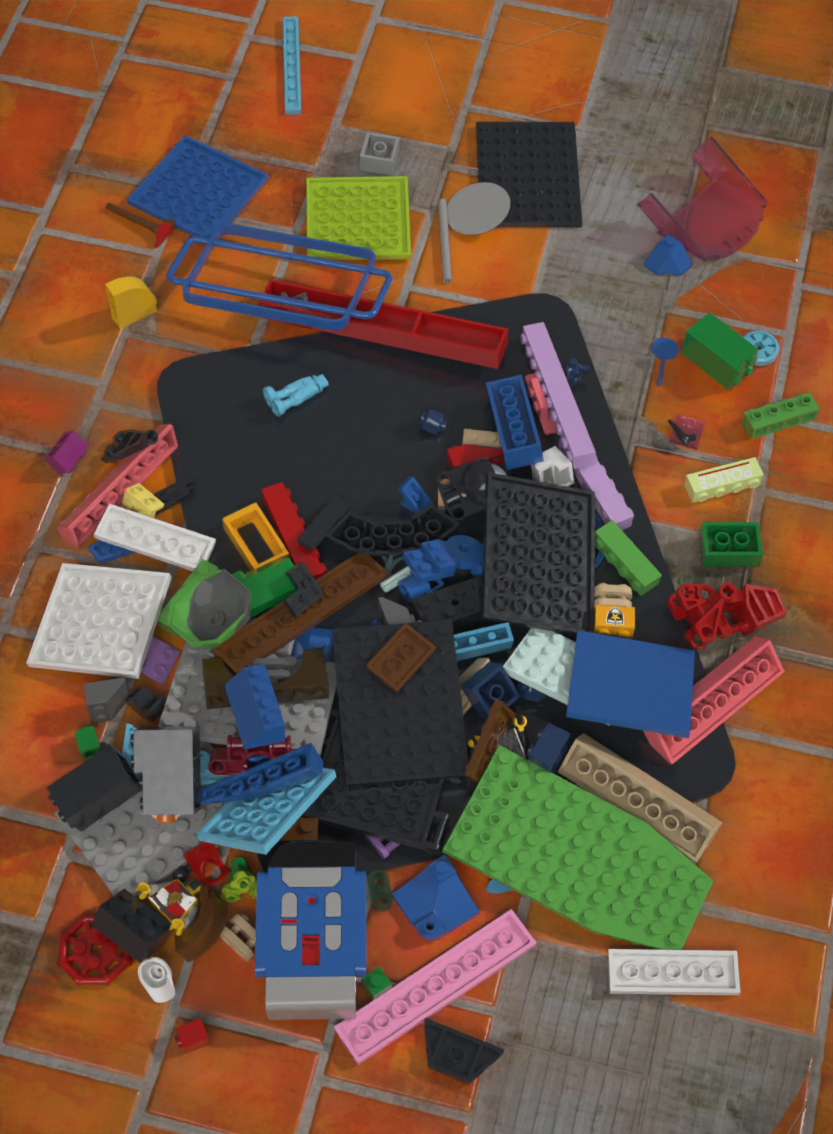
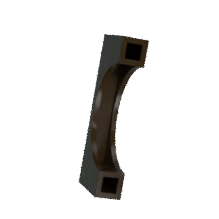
M323 649L304 650L302 663L295 674L280 683L272 685L278 703L329 698V682ZM222 657L202 659L206 708L231 707L225 690V684L234 676L226 669Z

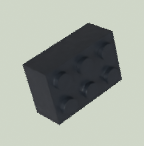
M125 888L99 906L91 923L93 927L139 963H142L165 945L172 931L169 930L171 925L169 922Z

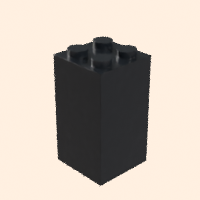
M108 745L47 787L50 792L48 797L54 806L57 805L60 810L57 812L60 819L64 823L67 822L72 829L75 827L80 832L143 790V788H140L139 780L125 757L111 745Z

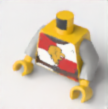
M178 879L150 885L144 882L138 884L135 892H142L139 898L143 900L148 895L150 906L171 924L169 930L173 929L176 935L180 936L182 930L190 927L196 920L198 902L194 895L200 891L201 887L196 880L193 879L186 886Z

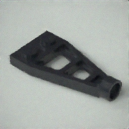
M132 429L119 431L113 437L114 441L112 444L105 448V454L101 460L106 464L116 462L149 445L156 444L158 434L152 429L146 431Z

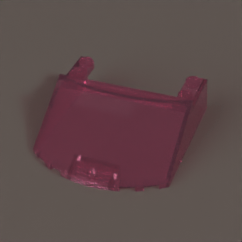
M711 136L693 152V161L703 169L704 174L711 181L672 217L653 193H650L637 204L657 227V234L664 238L668 234L672 235L683 244L687 252L703 261L725 258L745 246L757 232L760 221L763 220V211L767 203L763 195Z

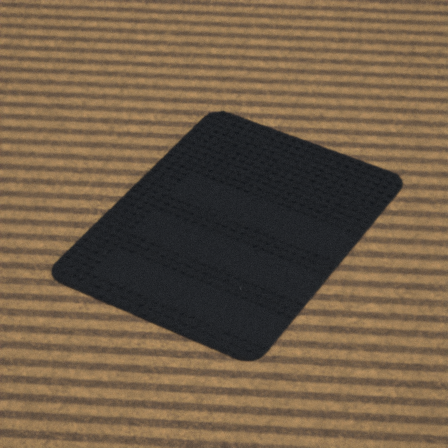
M532 293L431 312L507 328L508 345L498 369L321 332L186 357L171 363L162 371L157 381V395L163 422L173 426L178 447L170 454L176 482L180 480L185 482L191 479L196 487V491L191 493V497L181 502L186 529L216 539V544L208 559L209 563L217 566L219 570H227L230 574L237 571H242L246 574V572L251 571L224 530L222 518L256 502L278 535L262 500L261 489L283 482L285 489L289 488L292 496L291 502L296 503L299 511L297 513L298 517L303 518L306 528L335 496L351 505L350 511L362 517L372 519V522L384 523V521L400 520L401 522L410 519L415 513L400 504L404 497L398 491V488L409 476L415 478L434 506L438 508V484L436 478L441 471L450 470L446 460L447 449L462 445L464 429L497 432L489 401L487 382L522 375L541 443L542 453L554 446L558 448L561 436L557 435V433L544 434L537 413L534 412L532 399L528 395L525 376L534 374L535 369L532 370L530 357L526 356L525 344L521 343L520 334H523V326L544 322L563 372L570 363L571 358H576L577 363L590 367V371L586 374L580 372L581 382L570 387L595 449L598 462L604 466L609 479L613 480L616 490L624 497L625 504L633 511L634 518L631 527L622 531L662 574L659 584L642 596L632 589V599L629 601L632 602V607H635V629L633 637L625 639L694 650L693 686L706 676L697 649H692L684 636L689 629L686 618L675 621L667 606V600L673 593H676L576 316L569 304L559 297L546 293ZM323 374L329 385L324 387L322 392L317 393L298 406L290 407L279 417L273 413L272 407L268 406L263 394V388L271 386L275 391H279L292 382L301 378L311 377L312 375L319 376ZM431 408L442 412L445 416L444 420L447 421L444 431H439L437 435H433L421 430L418 422L423 410L426 411ZM505 463L497 465L504 470L507 476L533 480L531 465L507 470ZM439 509L448 515L446 509ZM595 509V513H596L597 516L600 518V520H601V522L603 523V526H604V525H605L604 522L602 521L601 517L599 516V514L597 513V511H596V509ZM458 512L454 517L461 518L464 513ZM484 515L468 521L463 526H459L443 541H447L455 535H466L483 544ZM253 523L237 529L258 564L274 557ZM326 537L317 547L320 556L318 560L320 563H324L327 572L358 553L337 545ZM596 547L594 560L597 557L599 551ZM370 555L388 572V578L408 566L402 558L403 555ZM604 556L600 565L594 570V587L600 583H606L608 585L625 584L631 588L630 583L625 577L620 576L616 567L609 563ZM457 568L454 576L442 578L443 588L474 578L471 569ZM434 580L428 582L431 589L438 585ZM379 583L315 625L314 628L332 630L334 628L368 626L372 621L379 619L378 598L380 597L406 607L410 615L411 604L403 598L398 586L388 592H384ZM675 598L673 602H675L678 606L679 602L677 601V598ZM268 609V610H266V611H264V612H262V613H260V614H258V615H256V616H254V617H252V618H255V617L258 618L259 616H261L262 614L266 613V612L269 611L270 609ZM486 621L455 632L454 635L503 623ZM509 624L514 639L511 649L457 661L458 676L460 677L478 658H489L490 662L504 666L531 628ZM556 632L576 642L577 635ZM331 645L329 662L335 663L334 648ZM509 676L515 688L517 689L518 680ZM336 689L332 709L339 711L338 692ZM548 695L539 702L519 697L509 706L516 714L515 718L518 725L522 723L521 715L527 719L524 728L527 730L529 748L531 744H536L540 729H545L548 722L570 733L567 752L554 774L576 786L578 785L558 773V770L575 739L583 733L690 802L705 799L722 792L731 782L736 767L734 750L724 723L719 725L676 762L669 764L650 745L643 730L615 725L609 726L604 723L566 717L567 705ZM471 706L463 715L466 743L468 744V741L472 740L475 745L477 743L475 736H481V728L487 720L480 718L473 706ZM330 719L325 735L326 739L330 737L335 719ZM509 720L506 725L509 728L508 731L513 728L517 731L518 727L513 724V720ZM322 747V751H321V755H320L321 759H322L323 754H324V751H325V749H326V748H323V747ZM473 748L470 749L468 754V762L472 758ZM462 777L459 784L452 783L447 779L444 780L436 811L447 813L451 818L449 824H446L440 845L442 849L439 855H433L428 851L400 844L389 853L388 857L383 859L364 834L318 823L317 850H355L356 871H366V875L439 859L444 855L448 857L449 855L442 851L479 783L473 782L467 777ZM437 820L432 821L427 838L428 842H433L438 825ZM383 840L381 843L385 846L390 841ZM269 852L266 855L257 853L263 871L268 872Z

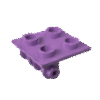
M152 636L141 673L163 685L180 652Z

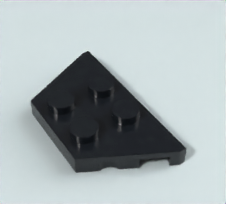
M428 1018L424 1020L428 1068L470 1085L504 1053L505 1049Z

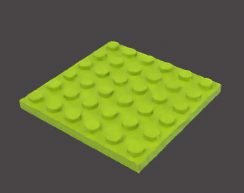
M408 176L307 178V237L370 249L375 254V260L411 259ZM307 248V256L328 260H368Z

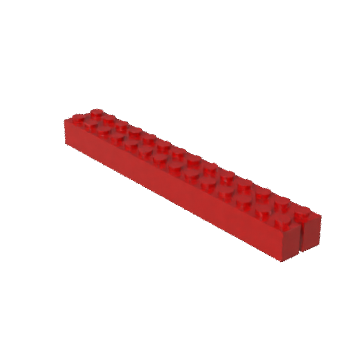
M274 279L269 280L265 292H263L264 294L348 309L353 296ZM360 298L355 310L369 312L372 310L375 301ZM263 300L258 302V306L326 319L336 320L344 316ZM384 302L375 317L371 319L351 317L345 328L336 331L267 319L495 369L499 368L508 345L507 328Z

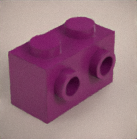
M74 430L64 432L44 460L58 474L70 473L76 467L75 463L86 454L85 450L89 445Z

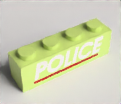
M756 457L688 474L685 478L684 487L692 503L703 502L709 498L722 497L728 493H738L743 489L756 488L761 485L764 474Z

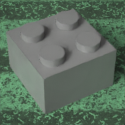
M367 132L360 154V170L393 176L400 151V137Z

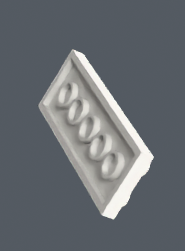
M112 504L108 505L94 533L95 539L193 571L202 559L208 561L216 544V539Z
M608 949L609 994L740 995L737 951Z

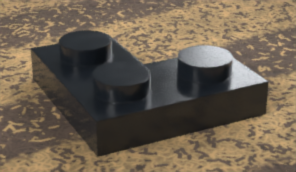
M299 562L286 573L296 590L285 598L283 602L293 617L298 616L324 594L304 562Z

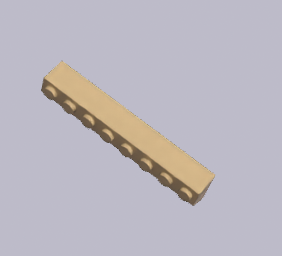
M584 733L575 739L558 770V773L587 792L649 824L682 854L696 863L710 845L723 823Z

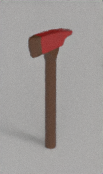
M111 203L106 204V209L155 233L156 242L154 246L156 248L166 240L176 224L175 220L165 218L161 226H157Z

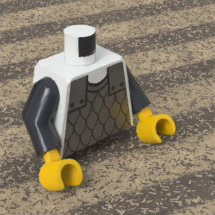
M521 715L522 723L520 725L517 724V719L513 718V724L518 727V730L516 731L513 728L507 731L505 736H500L498 743L500 746L526 759L529 750V739L524 726L527 723V719ZM475 736V739H476L477 742H478V740H479L480 737H479V736ZM469 740V747L474 748L473 741ZM495 752L490 754L489 757L491 758V760H492V758H493Z

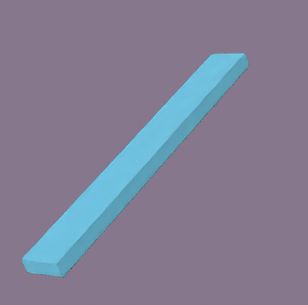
M283 17L285 115L301 114L298 17Z

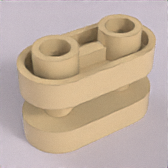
M598 584L594 587V611L596 605L632 607V602L629 601L632 599V589L625 584Z
M236 914L230 920L233 927L229 929L224 926L220 937L243 960L248 962L254 956L251 949L255 946L256 930L250 925L251 921L244 914L241 916ZM239 932L248 940L246 943L236 936Z

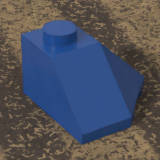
M670 234L657 243L644 262V266L655 275L673 273L674 276H681L693 265L683 244Z

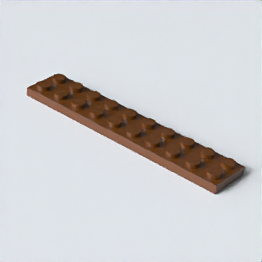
M357 553L316 579L324 594L298 616L293 617L282 601L242 627L217 648L211 649V653L216 658L222 657L225 667L235 676L243 668L248 667L254 659L267 658L388 578V572L370 555Z

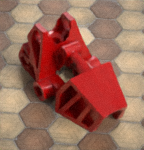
M727 582L722 584L715 592L709 585L683 584L667 600V606L675 621L685 617L691 627L684 636L692 649H705L707 642L715 641L716 634L722 640L736 632L742 633L745 637L784 618L787 614L777 588L745 584L740 590H736L733 584ZM706 590L709 593V597L704 599L700 595V591ZM675 598H677V601L679 602L678 606L675 602H673ZM724 612H730V619L735 625H729L723 614ZM695 635L699 637L702 645L694 643L693 637Z

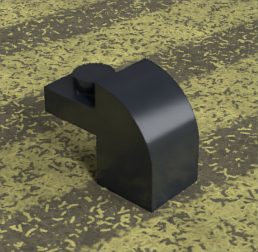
M143 685L138 686L125 702L144 719L154 722L163 712L167 699L163 695L155 696Z

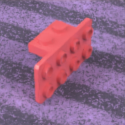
M535 373L526 375L525 382L528 395L532 399L533 409L537 413L543 432L546 435L556 433V423L551 420V410L548 408L538 378H535Z

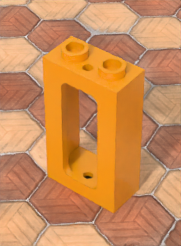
M256 502L222 518L224 530L250 571L284 555L286 558H289V552ZM249 523L255 525L274 557L260 564L257 563L237 529Z

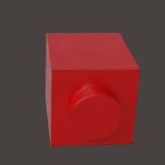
M201 1018L176 1028L178 1035L174 1038L178 1048H183L185 1054L210 1044Z

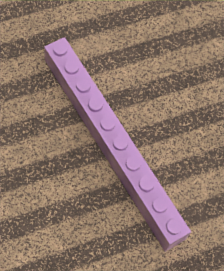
M544 322L523 326V334H520L521 343L525 344L526 356L530 357L532 370L535 369V378H538L548 408L551 410L550 417L552 422L555 421L556 433L561 436V446L563 449H566V457L572 462L573 469L595 465V449Z

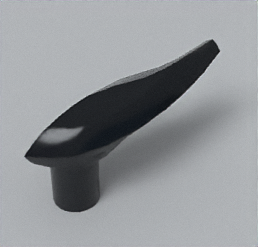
M668 420L676 436L683 444L688 445L689 442L696 441L695 434L686 435L675 423Z

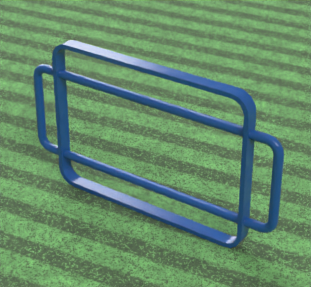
M235 224L218 226L210 238L200 236L188 238L166 274V278L170 283L183 286V298L189 304L335 331L345 328L351 317L360 319L375 317L392 283L393 276L387 270L374 268L375 254L372 250L364 247ZM227 234L365 258L370 262L368 266H362L218 239ZM194 243L205 244L204 250L187 279L174 277V273L190 246ZM214 246L364 273L348 309L195 281ZM371 274L385 277L386 279L372 310L369 312L355 310ZM191 287L344 316L336 320L192 294L189 293Z

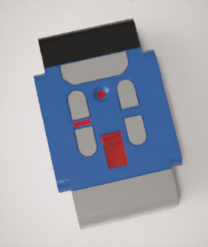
M279 840L268 852V872H257L255 978H266L265 1007L268 1020L356 1019V977H366V871H356L355 840Z

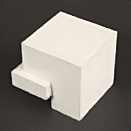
M556 446L543 452L544 462L531 464L534 481L566 487L574 484L572 462Z

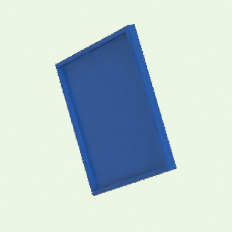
M578 630L566 717L689 738L695 651Z

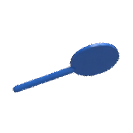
M659 338L652 345L653 354L657 358L662 359L658 386L662 382L665 360L673 359L678 354V345L670 338Z

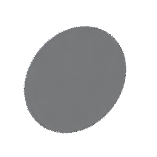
M475 183L464 187L451 198L447 205L448 224L455 231L468 235L490 231L498 226L507 216L510 209L509 195L502 187L493 183Z

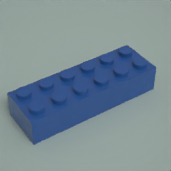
M522 375L487 382L489 401L507 470L544 462L541 443Z

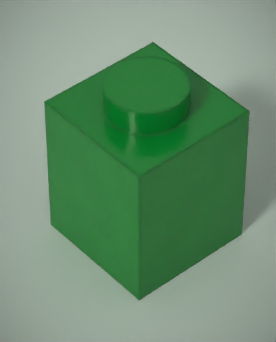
M94 726L82 727L74 732L83 761L88 760L101 751Z
M380 966L362 978V988L371 1001L392 988V983Z

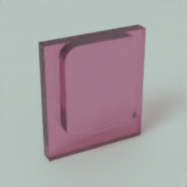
M677 415L674 423L686 435L695 434L696 441L685 445L678 439L672 429L669 442L697 450L705 422Z

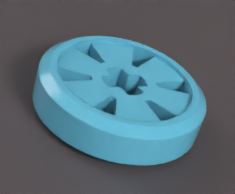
M758 330L748 332L743 336L756 348L761 347V350H758L757 353L758 359L754 364L755 366H766L775 361L779 352V344L774 336L765 331Z

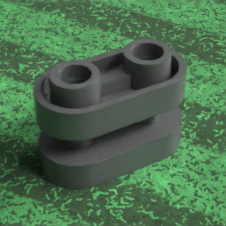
M256 658L248 666L265 664L272 685L291 677L287 662L282 658Z

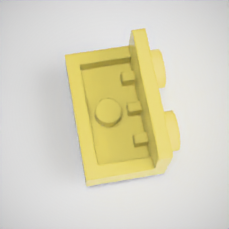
M137 483L125 489L121 506L124 509L154 518L156 511L162 509L164 503L140 483Z

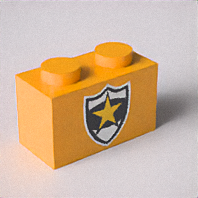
M595 606L594 633L618 636L620 638L633 637L635 607Z

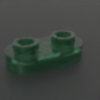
M373 870L368 876L371 904L376 911L385 912L392 906L389 876L384 870ZM381 880L382 883L380 885L375 884V881ZM383 899L386 902L385 904H379L378 901Z

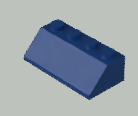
M265 664L243 668L225 684V690L244 750L285 742V723Z

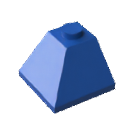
M312 627L294 639L295 642L290 656L302 659L304 650L323 649L324 660L327 663L329 662L333 640L332 630Z

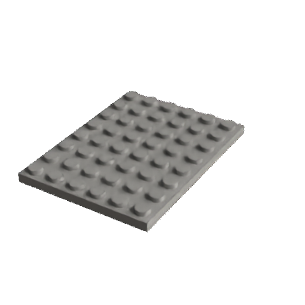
M185 642L158 726H200V741L227 745L228 735L240 737L231 707L206 708L202 659L216 657L211 653V649L193 648ZM271 654L267 657L284 659L287 662L288 671L291 673V676L295 674L302 663V659H296L292 656ZM325 662L329 682V698L278 703L285 723V738L291 735L292 749L312 743L319 756L321 755L337 689L334 662Z
M200 741V751L203 750L210 755L211 751L214 750L209 742ZM142 790L82 832L75 827L72 829L67 822L64 823L57 813L60 810L54 812V815L113 896L125 888L136 898H139L142 892H135L139 883L144 882L148 885L161 883L171 876L175 869L187 864L183 853L192 847H197L202 842L199 841L197 833L225 803L201 804V810L194 815H181L174 823L161 824L151 815H143V810L140 809V797H143Z

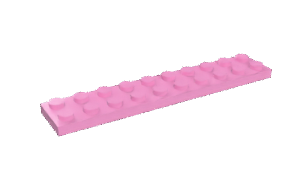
M511 909L356 1012V1019H345L334 1026V1030L357 1065H360L422 1023L425 1018L431 1017L535 947L537 943Z

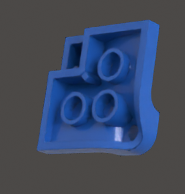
M445 855L427 865V868L392 893V898L421 938L427 941H435L444 937L480 913L460 881L457 871ZM426 927H434V929L428 930Z

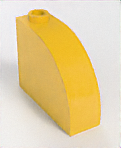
M121 277L105 284L111 317L120 330L157 312V298L141 279L137 277Z

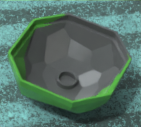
M225 569L198 573L170 599L167 625L193 648H217L249 621L251 616V592Z

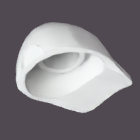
M151 957L144 960L138 967V976L141 984L155 1002L162 1003L171 1000L175 996V988L169 965L159 957Z

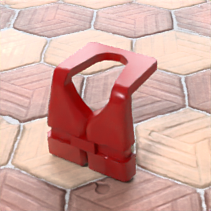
M202 841L197 847H192L183 853L185 861L189 863L190 868L204 885L208 884L212 887L231 874V870L223 864L218 849L215 848L213 843ZM206 865H216L220 869L221 875L215 879L206 878Z

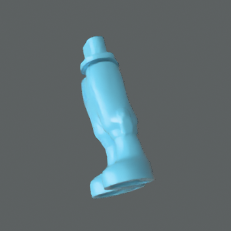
M323 374L319 376L312 375L311 377L301 378L292 382L279 391H275L271 386L263 388V394L268 406L272 407L273 413L279 417L290 407L298 406L317 393L322 392L323 388L329 384Z

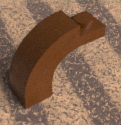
M208 884L200 887L201 911L198 918L189 928L182 931L180 936L175 935L176 953L188 963L210 949L222 933L227 920L228 907L221 902L218 891L213 890Z

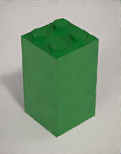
M709 312L686 331L681 354L727 390H731L734 386H739L743 378L749 377L753 373L759 349Z

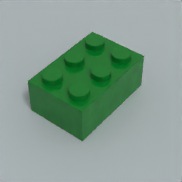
M702 522L699 531L702 567H746L760 565L763 551L759 522Z

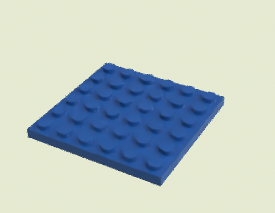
M184 135L127 198V204L161 221H164L165 218L175 220V228L193 237L210 238L218 226L233 222L269 180V176L256 168Z

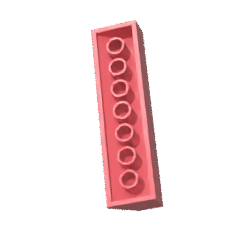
M171 424L158 425L155 429L158 434L156 444L149 445L125 457L123 462L117 468H114L111 474L101 481L98 487L88 494L85 500L75 507L66 519L61 521L57 527L61 538L78 549L96 531L108 505L112 504L119 507L122 504L125 489L137 483L142 484L178 447Z
M754 636L693 686L689 738L643 730L650 745L669 764L676 762L785 672L771 641Z

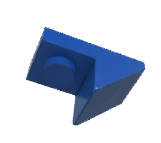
M409 476L398 488V491L404 497L400 504L415 514L422 511L430 503L434 505L413 476Z

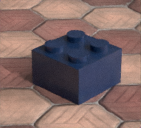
M488 662L460 686L478 716L486 720L489 716V709L494 704L495 699L503 701L509 707L520 697L503 666L493 662Z
M548 722L545 729H540L536 744H531L527 755H529L527 760L554 774L567 752L570 733Z

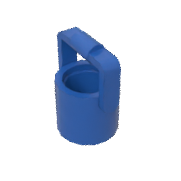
M412 571L409 572L410 575L397 583L401 595L410 604L413 598L443 588L442 579L434 580L438 585L431 589L428 582L420 583Z

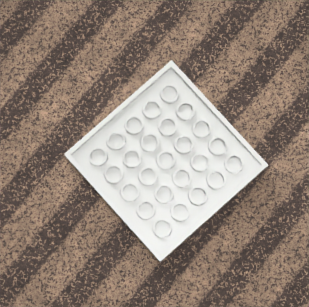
M62 563L27 659V665L34 668L139 679L172 578L170 573Z

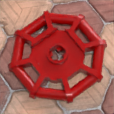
M85 912L64 932H60L58 936L60 943L58 960L56 961L57 967H61L78 987L81 985L110 986V983L128 966H132V956L123 951V957L118 956V945L95 927L90 928L89 923H92L96 914H85ZM85 925L86 930L77 938L71 937ZM68 942L74 944L73 955L67 957ZM93 946H101L99 954L96 952L90 953ZM115 961L119 964L107 974L106 970ZM77 962L82 968L80 974L70 965L71 963ZM97 971L101 972L103 976H87L88 972Z

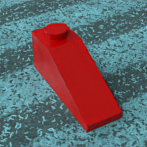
M472 445L453 446L447 449L446 460L450 470L483 457H487L491 464L501 465L505 463L502 449Z

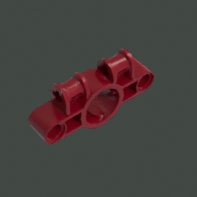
M228 735L227 748H215L211 751L208 770L214 775H235L252 768L248 764V758L253 755H265L270 759H274L295 749L291 748V735L285 738V742L245 750L240 737Z

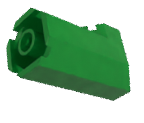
M284 555L251 572H246V574L242 571L231 574L251 592L250 618L278 605L296 590L286 575L294 567L290 558H286Z

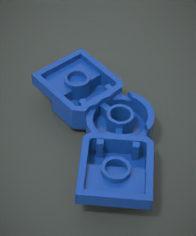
M455 535L447 541L437 539L423 542L420 549L404 552L402 558L420 583L454 576L457 568L471 569L473 576L477 577L482 575L483 544H480L470 536Z

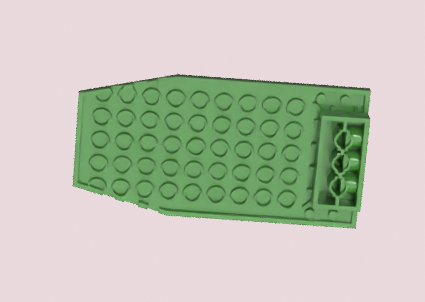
M500 745L442 851L594 934L611 936L610 938L626 940L632 942V944L648 946L655 950H682L713 883V880L646 822Z

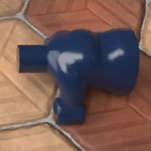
M571 358L570 363L564 369L569 387H573L581 382L580 372L586 374L590 371L588 365L583 366L577 363L576 358Z

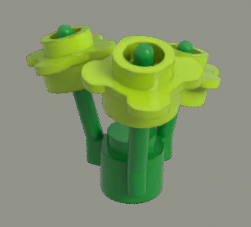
M241 857L232 859L229 862L231 874L228 876L229 884L223 886V894L220 895L221 899L227 902H235L241 900L240 894L249 891V895L253 896V900H256L257 880L252 874L251 868L246 865L245 859Z

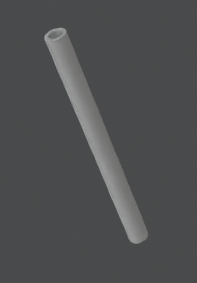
M439 199L438 211L443 282L449 284L452 282L447 204L445 199Z

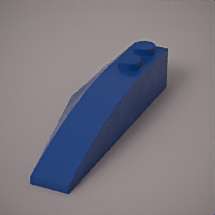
M309 743L202 788L199 802L201 804L246 800L271 794L291 786H297L305 780L314 779L322 774L323 760L313 744Z

